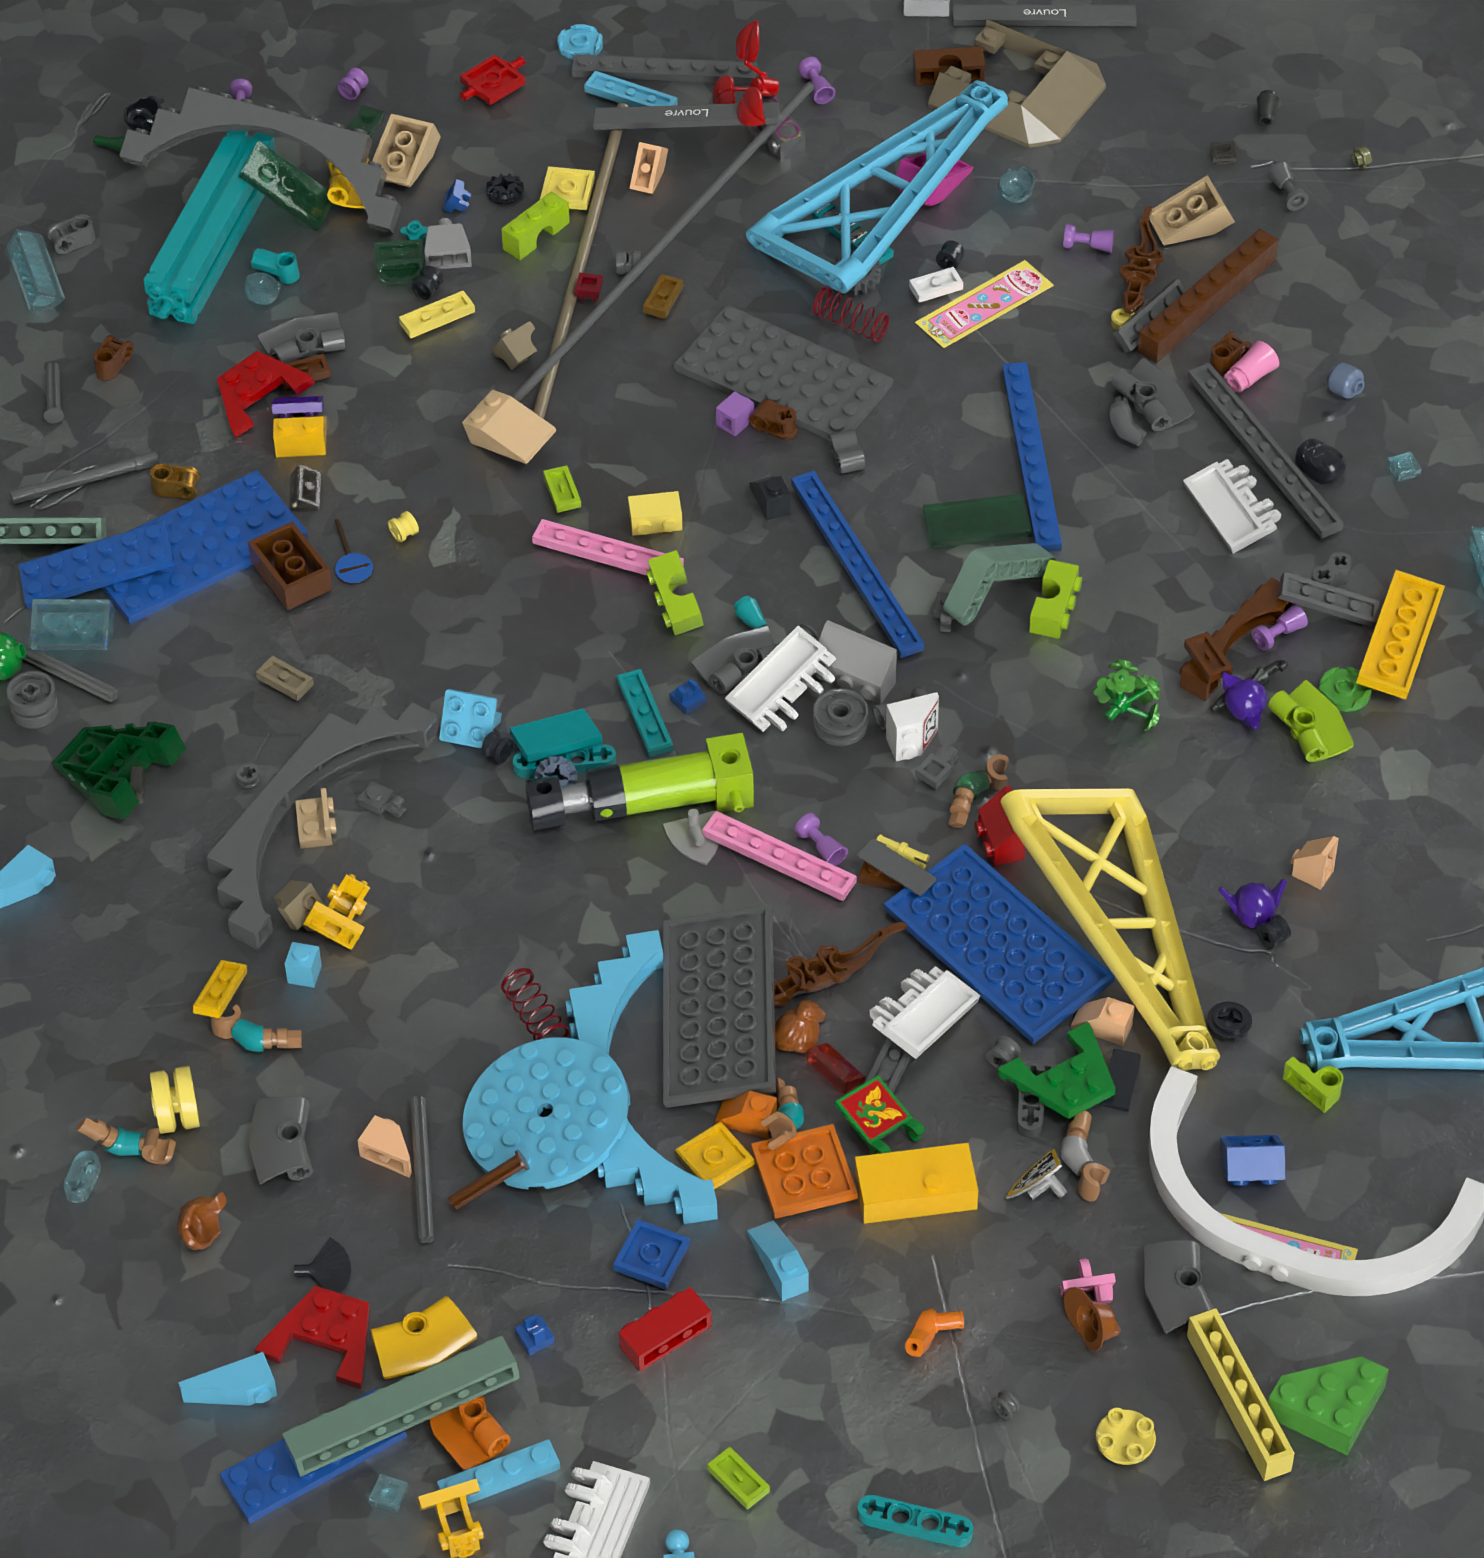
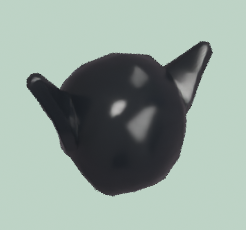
M148 96L145 99L140 98L137 102L125 108V123L134 131L136 128L148 131L150 135L158 108L162 109L160 104L164 103V100L156 96Z

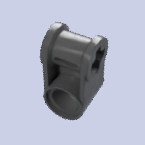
M79 214L63 222L55 223L47 230V236L49 240L54 242V249L58 254H67L78 248L91 245L96 239L91 217L86 214Z

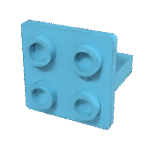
M446 690L439 739L482 749L487 735L501 723L502 713L496 712L497 699L458 690Z

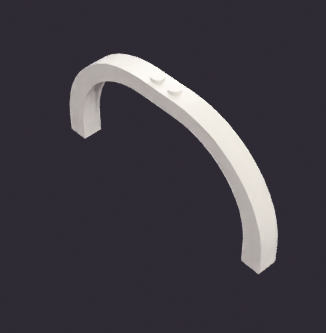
M1171 1066L1158 1092L1151 1115L1148 1151L1153 1180L1162 1200L1176 1220L1193 1237L1221 1256L1242 1264L1252 1271H1260L1278 1281H1285L1312 1291L1342 1296H1373L1404 1290L1434 1277L1450 1266L1466 1250L1477 1234L1484 1219V1184L1470 1178H1466L1450 1214L1439 1228L1417 1245L1382 1258L1342 1260L1323 1257L1303 1251L1232 1222L1213 1209L1198 1194L1182 1167L1177 1148V1132L1183 1116L1196 1093L1198 1076Z

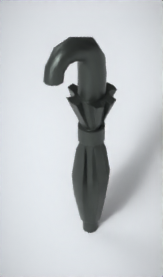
M1277 660L1265 668L1257 667L1249 679H1254L1260 684L1269 683L1268 678L1279 670L1281 672L1286 670L1289 663L1285 660ZM1225 692L1210 707L1212 712L1227 707L1224 699Z

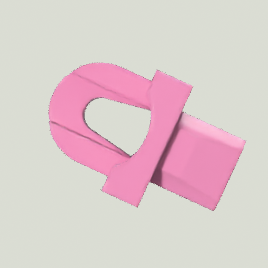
M1080 1259L1078 1263L1080 1278L1062 1281V1286H1059L1061 1296L1065 1295L1068 1288L1077 1287L1084 1292L1094 1291L1095 1301L1108 1304L1113 1300L1112 1287L1116 1280L1114 1273L1092 1276L1089 1260Z

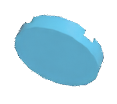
M576 24L570 26L571 29L562 30L558 36V50L567 59L573 60L574 54L598 55L603 49V36L593 26Z

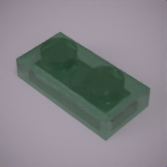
M362 105L346 129L351 131L354 128L362 129L371 138L384 119V111Z

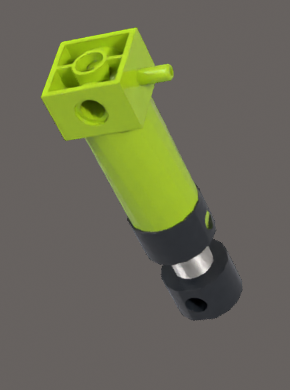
M743 733L706 738V751L586 769V780L584 783L560 786L557 775L525 780L527 804L533 831L566 825L565 814L590 810L594 822L626 817L631 814L711 801L715 802L718 812L732 810L741 812L744 808L754 807L753 770Z

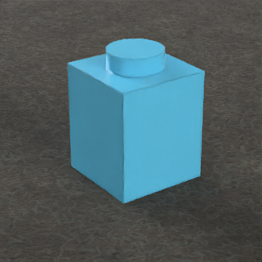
M292 942L285 961L287 982L289 984L314 988L322 967L319 946Z

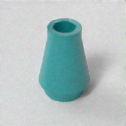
M744 596L735 603V615L752 630L768 626L756 599Z

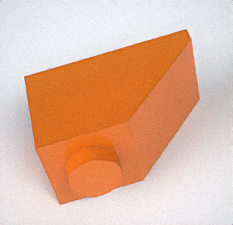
M747 1091L736 1098L725 1099L721 1104L714 1124L716 1125L721 1121L727 1129L769 1139L771 1132L769 1128L763 1127L761 1121L777 1112V1098Z

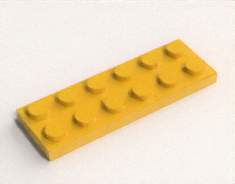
M1395 570L1356 681L1357 684L1405 700L1407 699L1445 588L1444 585Z

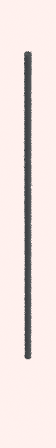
M807 82L781 110L779 124L767 125L517 390L512 396L514 399L521 402L811 93L814 89L812 83Z

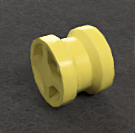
M408 511L401 513L399 518H392L388 521L391 534L400 543L405 541L407 536H413L419 532L415 518Z

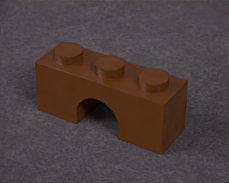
M983 47L913 50L915 86H934L939 73H945L951 66L971 73L970 83L976 80L985 82Z

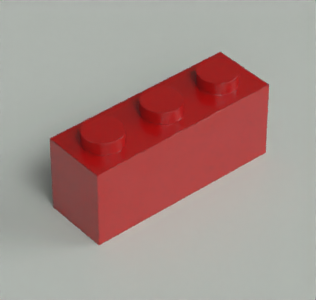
M689 1287L683 1292L675 1293L669 1301L661 1306L651 1308L643 1317L635 1322L631 1321L624 1325L619 1331V1347L635 1367L642 1371L712 1327L711 1310L696 1292Z

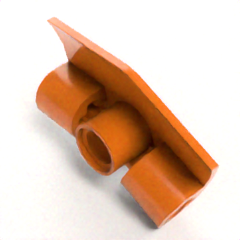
M483 1395L429 1419L435 1438L462 1470L473 1468L502 1453L511 1441L510 1436L487 1411Z

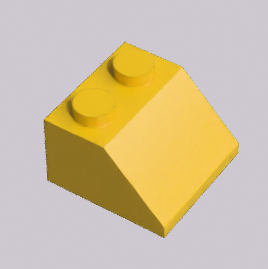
M326 416L274 418L273 439L276 457L326 455Z

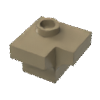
M529 321L514 331L509 328L499 335L501 340L491 351L496 358L503 359L509 368L513 370L529 360L537 352L531 342V334L535 327Z
M291 880L274 897L279 906L278 910L291 929L298 930L303 926L306 931H314L303 923L316 901L323 905L325 904L310 882Z

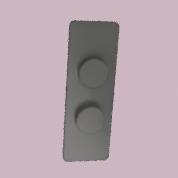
M871 839L857 853V857L919 896L923 895L936 881L935 876L875 839Z

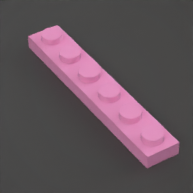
M544 519L541 520L532 536L533 544L647 575L646 571L650 570L649 559L666 554ZM680 558L682 565L684 566V558Z
M718 811L713 814L702 829L704 837L841 901H844L857 882L856 875Z

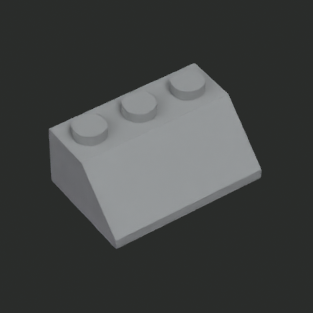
M827 620L818 642L826 647L827 651L834 655L836 660L829 667L821 660L819 663L835 677L832 684L840 688L853 690L863 696V698L881 704L896 684L897 649ZM815 672V673L813 674L814 676H816V677L819 678L820 680L826 681V680H825L823 677H821L818 673Z

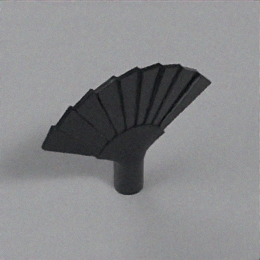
M331 1237L312 1263L294 1265V1276H311L322 1288L342 1293L350 1280L351 1263L349 1256L340 1243Z

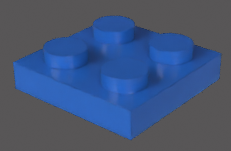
M637 1219L613 1263V1270L667 1290L690 1246V1238Z

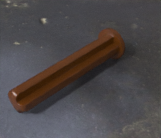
M516 1150L514 1157L449 1196L450 1204L457 1210L520 1170L525 1169L528 1171L530 1167L527 1160L519 1150Z

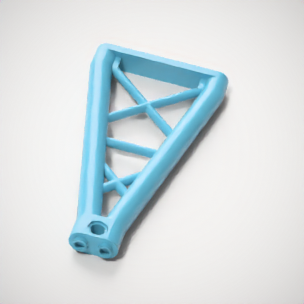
M974 81L954 99L767 213L746 231L748 241L756 249L838 292L847 293L868 274L986 125L1007 108L1008 97L1006 93L983 81ZM956 125L946 139L935 140V137ZM926 152V164L911 182L884 170L906 155ZM872 176H876L904 190L891 207L850 213V190ZM840 197L841 215L799 222ZM881 218L851 255L850 223ZM841 225V261L833 265L781 237L789 233Z
M1484 967L1339 1017L1304 1022L1303 1028L1299 1029L1301 1044H1306L1308 1050L1306 1058L1309 1068L1313 1067L1315 1072L1326 1066H1332L1337 1069L1364 1067L1484 1070V1021L1476 998L1484 996ZM1465 1002L1479 1042H1444L1423 1031L1422 1028L1433 1013ZM1391 1027L1405 1033L1400 1041L1356 1040Z

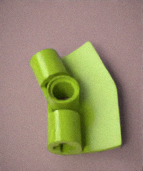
M1304 680L1291 694L1281 690L1270 699L1268 708L1290 727L1291 736L1298 741L1308 762L1328 759L1353 748L1354 742L1338 708L1308 680Z

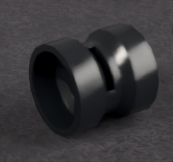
M426 266L420 272V276L413 280L411 288L418 297L428 300L435 293V289L443 284L444 277L437 268Z

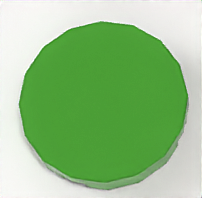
M1347 666L1345 669L1335 667L1325 672L1320 679L1319 691L1339 711L1344 712L1356 711L1366 706L1371 698L1372 688L1357 684L1356 681L1360 670Z

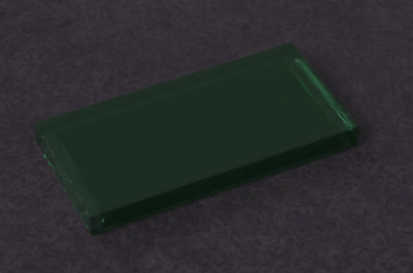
M260 141L253 147L238 175L242 180L315 231L321 227L333 204L328 199V189Z
M1023 494L923 505L931 548L1032 537V529Z

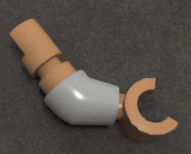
M1083 1111L1075 1115L1074 1120L1069 1123L1067 1135L1061 1142L1060 1154L1063 1162L1077 1176H1081L1077 1184V1191L1082 1198L1090 1202L1097 1199L1100 1185L1106 1183L1110 1170L1101 1164L1094 1163L1088 1152L1086 1138L1088 1137L1092 1116L1087 1111Z

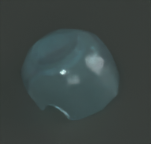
M1020 166L1017 170L1008 169L999 179L998 190L1003 199L1012 203H1022L1033 194L1035 176L1031 170L1024 166Z
M257 272L247 275L244 282V293L253 303L264 306L269 305L279 296L281 283L277 282L272 276Z

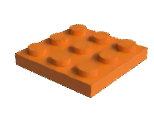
M834 1124L797 1132L793 1139L776 1150L768 1148V1141L770 1139L751 1143V1150L774 1219L858 1199V1192Z

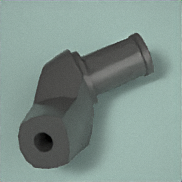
M1118 396L1109 407V419L1120 438L1140 446L1147 432L1133 422L1128 400L1123 397V401H1121V396Z

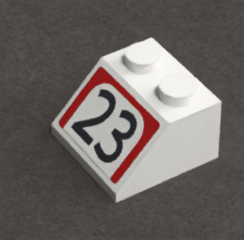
M937 692L887 704L886 740L896 762L921 756L937 732L939 695Z

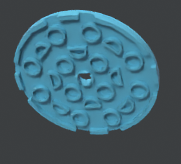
M557 1037L523 1044L494 1061L474 1084L467 1098L463 1113V1133L466 1144L474 1160L485 1173L514 1157L515 1151L519 1150L527 1160L530 1169L528 1171L522 1169L504 1180L508 1186L528 1190L529 1187L544 1186L545 1189L571 1183L598 1167L610 1155L609 1151L616 1141L621 1140L628 1123L627 1114L630 1105L628 1086L616 1062L602 1049L593 1044L578 1039ZM543 1107L553 1109L549 1116H540Z

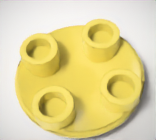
M1111 1409L1108 1415L1100 1421L1096 1430V1443L1100 1452L1107 1459L1117 1464L1132 1465L1143 1461L1151 1454L1156 1442L1153 1421L1133 1410Z

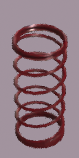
M825 286L818 292L812 306L814 315L820 316L823 319L830 317L832 323L841 322V326L845 329L852 326L854 333L863 332L864 337L867 339L871 338V341L878 342L883 338L890 322L888 313L883 312L878 315L872 325L869 337L866 336L865 329L873 319L874 307L868 310L864 318L863 329L855 331L853 325L862 314L863 302H860L855 308L851 325L844 326L842 320L852 306V297L845 301L840 320L833 321L831 315L841 301V292L834 296L830 305L829 315L822 316V314L830 304L832 290L830 287ZM826 290H828L826 302L820 310L822 298ZM839 295V300L835 308L832 310L833 303L836 297ZM851 299L850 305L846 313L843 315L845 306L847 302ZM862 304L860 313L854 321L857 309ZM873 309L871 318H870V320L868 321L867 325L865 326L867 317H868L870 311ZM883 318V321H882L880 327H879L878 330L875 332L876 327H877L879 321ZM883 326V329L878 335V337L874 339V336L880 331V329Z
M519 968L509 973L502 981L501 990L506 994V998L513 1002V1009L520 1013V1020L526 1024L527 1031L533 1034V1040H536L535 1035H538L537 1040H540L545 1034L559 1027L565 1028L566 1031L561 1038H567L569 1028L561 1023L562 1017L560 1015H552L555 1011V1006L546 1004L548 996L546 994H538L541 990V985L539 983H532L534 973L528 968ZM521 972H526L511 981L507 991L505 990L504 986L510 978ZM530 974L526 984L519 989L509 991L511 985L518 978ZM533 985L539 987L532 997L516 1001L518 995L528 987ZM509 995H516L514 1000H511ZM538 996L546 997L544 1003L538 1008L522 1012L532 999ZM515 1003H524L521 1011L516 1008ZM544 1007H552V1012L546 1018L529 1023L537 1011ZM532 1013L527 1022L522 1018V1014ZM554 1017L559 1018L557 1024H552L542 1030L541 1033H536L545 1021ZM538 1024L534 1032L529 1029V1025Z

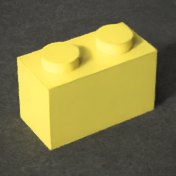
M678 491L628 496L632 536L683 530Z

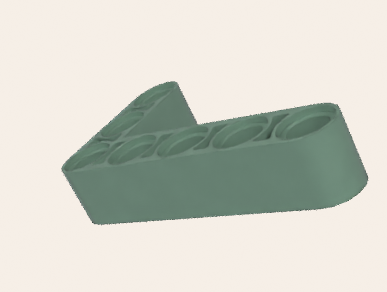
M1037 543L976 548L967 557L944 603L943 609L962 625H968L976 617L993 581L1042 577L1049 560L1057 561V559Z

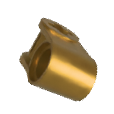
M154 465L150 470L152 492L159 497H173L184 500L193 499L197 491L195 485L200 480V472L190 466Z

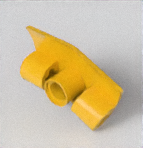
M325 159L331 173L327 194L328 199L340 206L365 209L352 184L331 162Z
M444 1296L422 1312L408 1314L404 1317L403 1321L370 1329L384 1379L427 1369L433 1364H439L477 1339V1333L447 1296Z

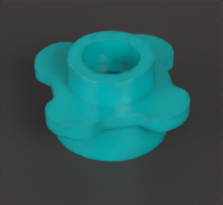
M413 220L408 226L402 227L400 231L402 235H406L408 242L417 244L425 239L428 227L422 226L418 220Z

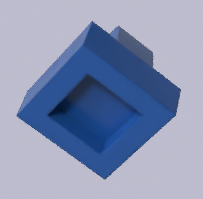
M456 179L445 193L443 210L451 213L453 209L460 211L467 209L469 206L467 201L470 199L471 194L463 189L465 182Z
M692 678L669 693L670 701L686 715L707 702L706 694L700 690L699 685Z
M533 1314L523 1319V1324L515 1327V1334L528 1355L555 1343L554 1335L541 1315L536 1317Z

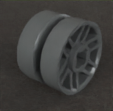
M29 671L17 675L8 684L7 697L13 720L18 725L24 728L37 729L47 726L55 720L59 713V703L55 685L50 676L38 671Z

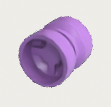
M351 68L345 77L339 81L337 89L344 98L354 100L360 94V90L367 86L369 82L368 77L362 70Z

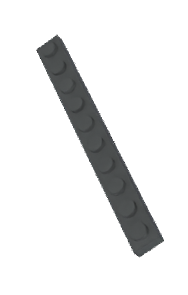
M1207 363L1189 370L1188 379L1322 539L1343 530V521L1214 367Z

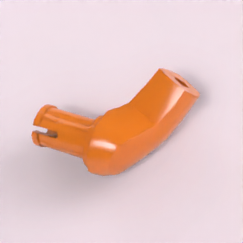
M933 1308L923 1311L906 1340L905 1350L907 1354L914 1357L922 1356L929 1349L938 1330L964 1329L963 1311L936 1313V1310H933Z

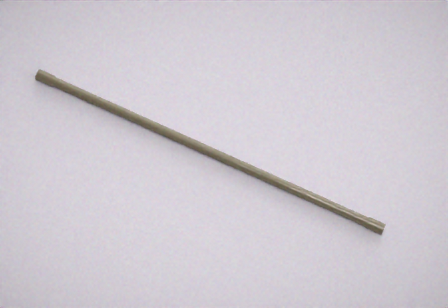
M619 103V104H617L616 107H629V106H628L627 104H625V103ZM611 129L548 358L565 341L577 300V296H575L576 282L579 272L584 273L623 129ZM560 360L542 378L533 412L543 419Z

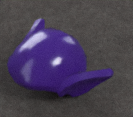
M1223 672L1224 699L1228 710L1245 725L1258 730L1261 712L1265 709L1268 702L1265 688L1254 679L1242 680L1237 676Z
M1282 879L1273 890H1270L1263 883L1251 882L1241 886L1235 895H1232L1223 887H1219V892L1227 900L1236 917L1244 925L1250 928H1257L1262 922L1268 923L1269 919L1275 915L1287 882L1285 879Z

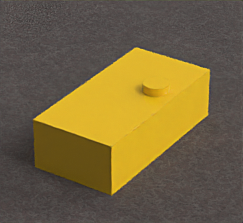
M969 1143L855 1157V1181L864 1224L976 1210L978 1207V1186Z

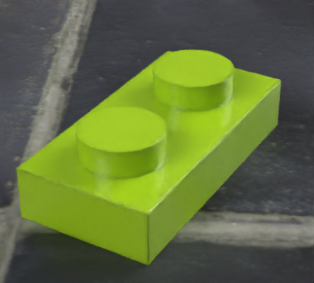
M567 465L543 471V477L557 513L581 508V499Z
M728 1447L707 1464V1470L747 1510L770 1492V1486L731 1447Z

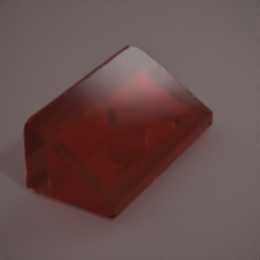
M828 1043L811 1047L807 1050V1061L844 1095L866 1079L860 1071Z

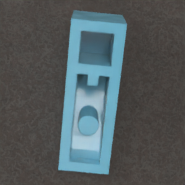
M27 845L0 871V908L38 894L45 886L50 885L54 877H56L53 860Z
M774 1220L747 1230V1234L781 1300L784 1301L808 1292L809 1272L797 1249Z
M263 1352L178 1382L184 1403L250 1406L255 1403L267 1402L272 1397L277 1396L275 1380Z

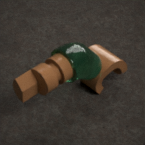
M998 754L992 756L987 761L985 771L978 770L964 774L956 781L953 787L954 797L950 806L951 816L948 823L954 828L965 826L971 804L980 793L989 788L1001 790L1007 785V776L997 774L1003 773L1007 769L1009 759L1006 755Z

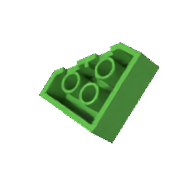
M1361 1356L1282 1375L1268 1399V1405L1278 1423L1348 1455L1385 1389L1389 1369Z

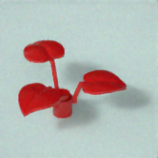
M755 20L739 32L735 50L737 58L744 60V65L759 76L752 79L750 87H734L733 77L724 75L716 81L712 93L713 104H735L734 92L746 91L742 95L743 99L740 100L737 106L738 119L740 123L746 126H759L766 123L763 115L762 96L775 97L779 90L777 79L767 77L766 72H762L750 64L755 61L759 50V21Z

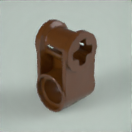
M1230 331L1217 344L1213 345L1210 364L1220 376H1224L1252 347V343L1240 340Z
M108 335L93 354L96 376L105 381L114 379L123 366L131 359L134 351L133 342H123L115 339L112 335Z
M763 399L749 417V423L754 429L771 434L782 440L793 439L798 433V428L795 424L797 418L796 411L791 407L775 403L770 399Z

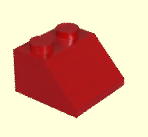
M1005 786L978 809V821L974 822L977 836H982L984 841V854L986 857H990L994 867L1025 860V846L1014 832L1001 805V799L1012 791L1010 786Z

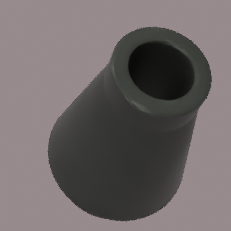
M1263 90L1257 97L1259 123L1264 126L1272 124L1273 117L1280 103L1278 94L1273 90Z

